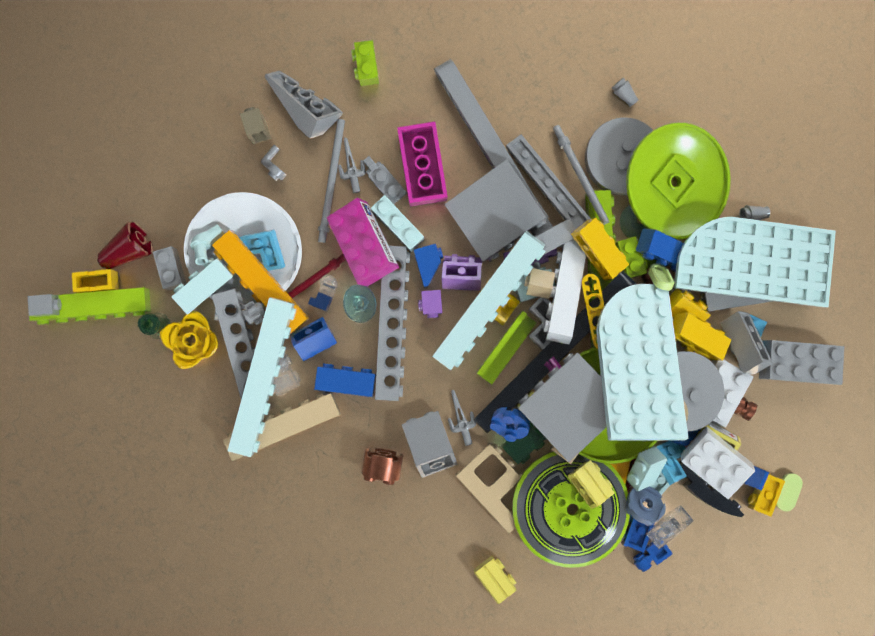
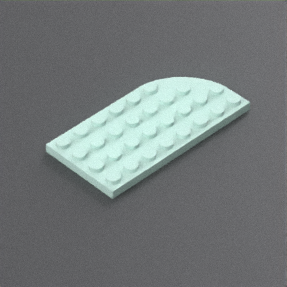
M723 217L712 220L696 229L681 247L677 258L674 288L827 308L829 307L836 231L738 217Z
M636 284L626 287L616 293L606 303L598 318L596 330L608 440H687L689 438L669 290L659 289L654 284Z

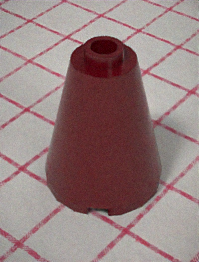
M128 222L98 253L97 261L102 268L112 269L147 257L153 253L151 240L147 242L145 238L147 233L141 226L135 222Z

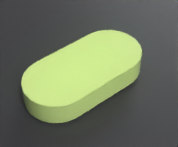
M652 264L648 274L653 284L659 289L671 290L675 282L669 270L663 265Z
M788 473L782 478L785 483L776 506L783 511H790L795 507L803 485L800 476L793 473Z

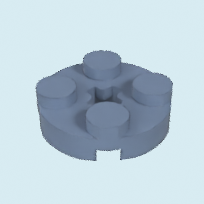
M651 486L640 491H636L633 488L626 500V512L635 520L647 526H651L663 517L666 506L661 500V494ZM646 501L649 508H646L642 503Z

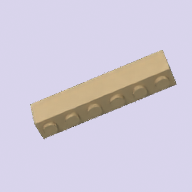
M327 391L316 395L317 400L310 402L307 399L298 403L299 407L292 410L289 407L280 411L282 415L274 417L272 414L263 418L265 428L263 434L259 433L257 441H260V446L258 450L341 415L333 393L327 394ZM233 432L228 433V438L223 440L227 451ZM228 451L232 461L244 457V455Z

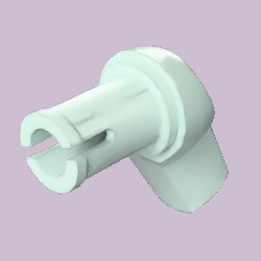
M215 225L211 229L193 237L190 246L195 251L196 264L204 265L208 262L206 251L213 248L212 245L225 234L219 225Z

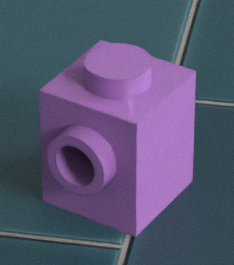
M441 290L421 291L422 300H418L419 311H423V315H427V318H439V314H442Z

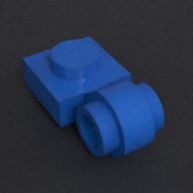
M659 537L646 546L645 550L648 554L640 552L633 559L638 570L645 572L651 568L652 560L658 565L673 553L664 540Z

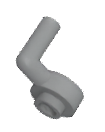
M273 145L262 158L261 163L270 170L268 174L274 180H283L286 174L271 162L272 158L280 150L277 146Z

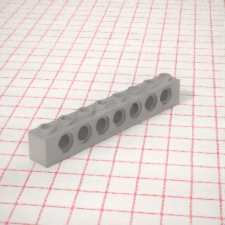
M389 246L395 260L400 262L402 267L399 271H393L381 280L375 400L399 401V397H403V386L400 385V378H404V366H401V358L405 359V347H402V339H406V328H403V320H407V309H404V301H408V290H405V282H409V271H406V263H410V252H407V247ZM397 280L401 283L398 290L390 288L392 281ZM393 299L398 300L400 303L399 307L395 310L389 308V302ZM391 318H395L399 322L398 327L395 329L388 327V321ZM390 337L397 339L398 343L395 348L387 346V340ZM389 356L395 357L397 361L396 365L391 368L386 365V359ZM389 375L395 378V384L392 387L385 384V378Z

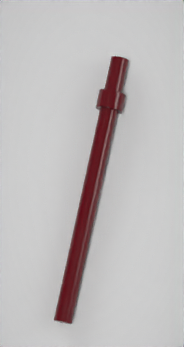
M344 254L328 261L329 264L288 292L289 296L293 299L332 270L335 271L340 268L341 264L346 261Z

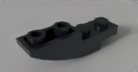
M679 462L688 479L683 486L705 504L721 512L737 517L744 516L740 511L742 507L738 502L724 497L684 463Z

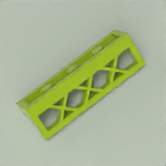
M521 311L476 374L492 385L537 322L528 317L527 313Z

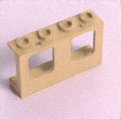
M488 443L486 448L456 473V477L501 526L510 533L516 528L513 514L504 506L501 498L518 483L523 473L521 472L518 475L514 470L516 466L509 458L505 460L500 455L503 453L496 444L492 446ZM494 454L506 466L507 470L491 486H486L474 473V470L489 455Z

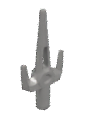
M344 138L347 171L344 173L342 166L338 165L340 178L344 180L350 179L353 193L360 192L358 177L366 173L364 161H360L361 170L357 169L348 139ZM349 156L351 158L353 167H350Z
M451 390L458 424L454 426L451 418L448 419L451 432L462 433L465 446L473 444L468 429L476 426L473 412H470L471 421L466 420L455 390ZM458 408H459V410H460V413H461V416H462V420H460L459 413H458Z

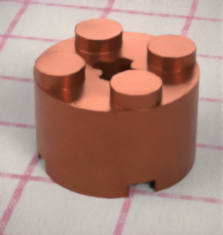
M370 448L365 449L361 472L364 475V480L370 482L381 480L384 484L394 485L395 481L400 479L403 454L397 456L396 451L383 448H375V452H370Z

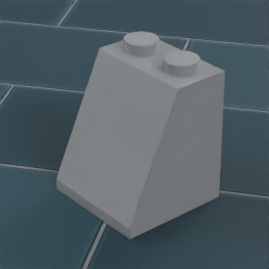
M438 411L428 412L423 417L417 419L411 418L402 424L415 465L422 478L458 465Z

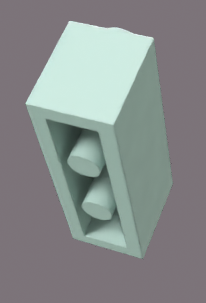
M385 195L371 207V211L410 252L424 241V236Z
M219 258L208 260L203 265L205 267L200 273L195 271L188 277L190 281L185 286L181 283L173 290L175 294L172 298L187 315L234 276Z

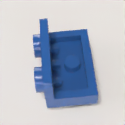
M630 515L621 544L644 553L655 523L647 526L638 522Z

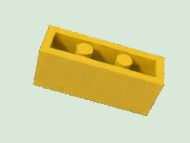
M597 218L586 220L571 233L603 280L613 279L629 265L624 253L619 251L614 239L604 230V225Z
M677 313L673 320L675 339L709 360L723 361L731 339L726 337L723 331L710 327V323L697 319L694 313Z

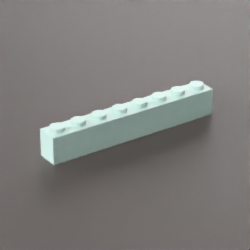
M528 231L523 234L432 357L450 370L454 366L459 367L464 360L462 357L464 352L467 351L469 353L476 344L473 342L476 336L481 337L487 329L484 327L488 321L492 323L499 314L496 312L498 307H504L510 298L507 295L510 291L513 290L515 292L522 283L519 281L523 274L527 276L533 269L532 262L535 259L539 261L545 253V250H543L545 244Z
M269 298L228 447L229 452L251 457L254 452H258L260 441H257L259 433L263 434L265 428L263 418L264 415H268L271 405L268 403L269 396L274 394L276 387L273 384L274 378L279 376L281 369L278 363L280 358L284 357L286 347L283 346L284 341L289 338L291 328L288 326L290 319L294 320L296 314L294 303L276 298Z

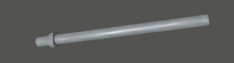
M338 119L321 225L318 226V231H320L318 242L320 243L326 242L327 232L330 230L326 217L331 212L345 120Z

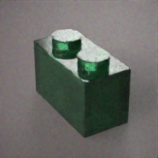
M531 421L527 436L516 439L514 442L506 441L501 445L517 464L520 462L524 464L530 459V453L534 449L538 451L545 445L544 440L546 437Z

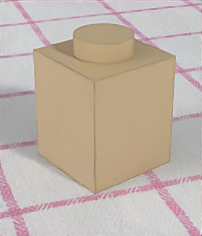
M533 268L531 274L527 275L525 279L526 295L549 299L555 273Z

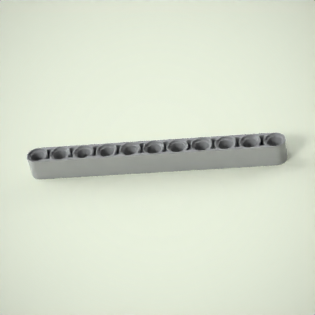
M449 59L434 68L436 76L492 169L508 159L511 160L521 175L454 62ZM548 218L545 220L547 222L539 229L534 227L530 230L533 236L553 227Z

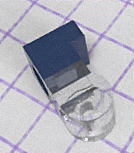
M324 275L320 279V289L316 299L310 297L308 304L328 312L338 286L336 278L332 275Z

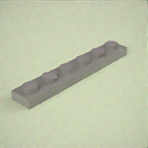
M522 134L506 145L507 150L564 220L570 218L575 230L586 220L591 219Z

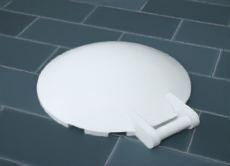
M239 192L226 194L207 203L192 219L184 241V259L190 275L195 271L200 273L205 269L203 265L195 263V251L190 246L193 237L211 229L215 225H219L225 233L232 230L238 237L275 229L285 267L268 272L285 291L294 281L301 263V239L292 218L274 201L253 193ZM214 247L206 251L208 260L211 258L216 260L218 258L213 252L215 250ZM260 253L254 254L264 266ZM224 259L221 260L225 266L228 265ZM236 273L214 292L218 293L236 288L237 292L241 291L243 303L240 304L242 309H246L244 305L251 301L254 304L258 303L252 297L254 293L250 288L245 289L239 282L241 278ZM229 304V305L226 306V307L236 308V307H235L234 305H232V304ZM215 309V317H214V320L219 321L218 316H217V312H216V309Z

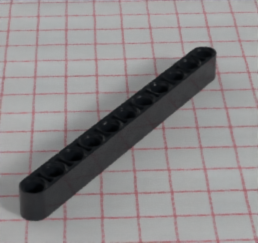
M624 271L620 272L602 290L604 306L616 293L626 287L637 284ZM595 297L589 303L590 307L597 308L600 305L598 297ZM586 307L575 318L570 344L551 341L475 417L474 421L486 433L492 430L490 428L491 419L497 409L507 407L506 410L511 411L550 372L544 364L547 361L550 362L549 360L553 357L559 363L591 331ZM599 316L593 318L592 323L594 326L597 325Z

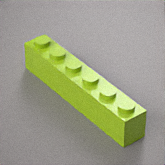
M142 287L58 295L62 305L61 310H59L60 315L29 316V320L36 321L37 325L49 324L50 320H56V323H66L68 319L75 318V321H87V317H95V320L107 319V315H114V318H123L129 313H133V316H144L145 312H151L150 291L148 288Z

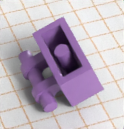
M452 254V256L444 255L442 289L481 291L482 259L480 257H475V255H469V257L458 256V254Z

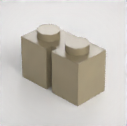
M247 108L243 113H240L246 135L253 144L272 139L265 117L259 108Z

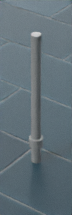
M560 125L554 126L553 130L558 138L557 142L566 153L603 225L609 223L603 207L570 146L569 138L564 135Z

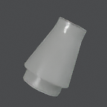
M624 78L612 87L613 93L626 102L629 107L639 100L629 81H626Z
M746 205L740 209L739 216L740 218L753 220L769 218L770 208L768 206Z

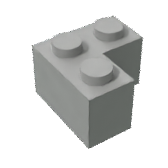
M540 297L528 310L541 324L528 337L543 350L551 342L546 340L547 333L544 332L545 322L550 319L547 310L551 302Z

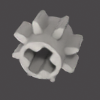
M251 301L244 305L246 310L242 311L249 324L254 322L258 325L263 322L265 310L260 302L254 304Z

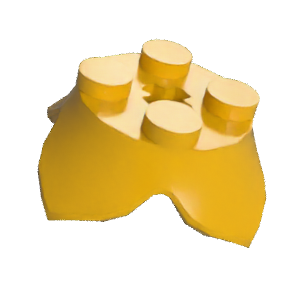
M192 311L188 315H184L182 321L170 323L160 331L162 343L172 350V359L180 369L194 367L202 359L211 357L218 348L217 336L211 331L207 319L198 311ZM192 336H194V339H196L195 343H192L191 346L190 342H188V338H192Z

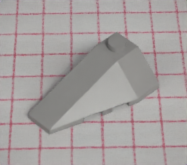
M276 71L265 75L266 80L296 126L310 139L323 135L342 116L343 112L330 100L318 98L314 95L315 91L303 89L299 86L298 81L283 72Z

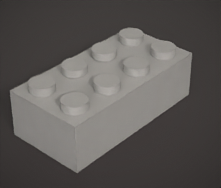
M762 340L773 364L759 371V379L842 385L844 346Z

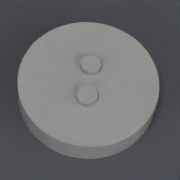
M616 118L601 125L590 138L585 150V166L591 180L602 190H611L613 195L626 196V175L630 158L639 142L653 129L644 122L633 118Z
M677 352L683 400L688 408L687 431H694L707 426L720 412L724 401V384L718 369L710 360L694 352Z

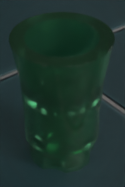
M156 312L145 314L139 318L138 327L142 333L149 335L151 338L161 339L160 331L171 322L165 314Z

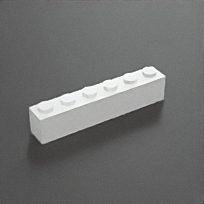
M575 239L559 246L562 247V252H558L556 263L559 264V269L555 268L554 272L556 286L552 288L550 297H553V302L549 303L547 310L550 319L549 321L546 320L544 332L547 333L546 340L570 344L573 336L586 259L585 253Z

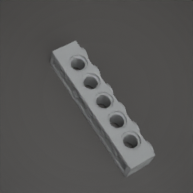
M236 288L214 293L212 298L242 399L249 370H244L241 363L243 361L252 363L256 347H252L251 340H254L252 330L247 329V320L242 313L240 303H243L241 291L237 292ZM229 304L234 305L237 309L233 315L226 312V306ZM234 323L240 324L242 331L240 333L232 332L231 325ZM244 342L247 345V350L244 352L238 351L236 344Z

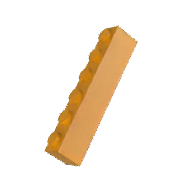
M227 231L212 245L215 248L214 254L220 260L224 259L228 263L226 267L232 274L236 273L241 278L239 282L245 289L250 288L254 293L252 297L256 302H262L265 307H267L269 298L294 303L296 314L294 320L290 319L288 326L291 328L290 334L309 319L234 231Z

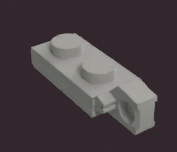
M370 156L363 160L364 164L369 168L366 173L370 180L393 204L407 194L380 161L375 163Z

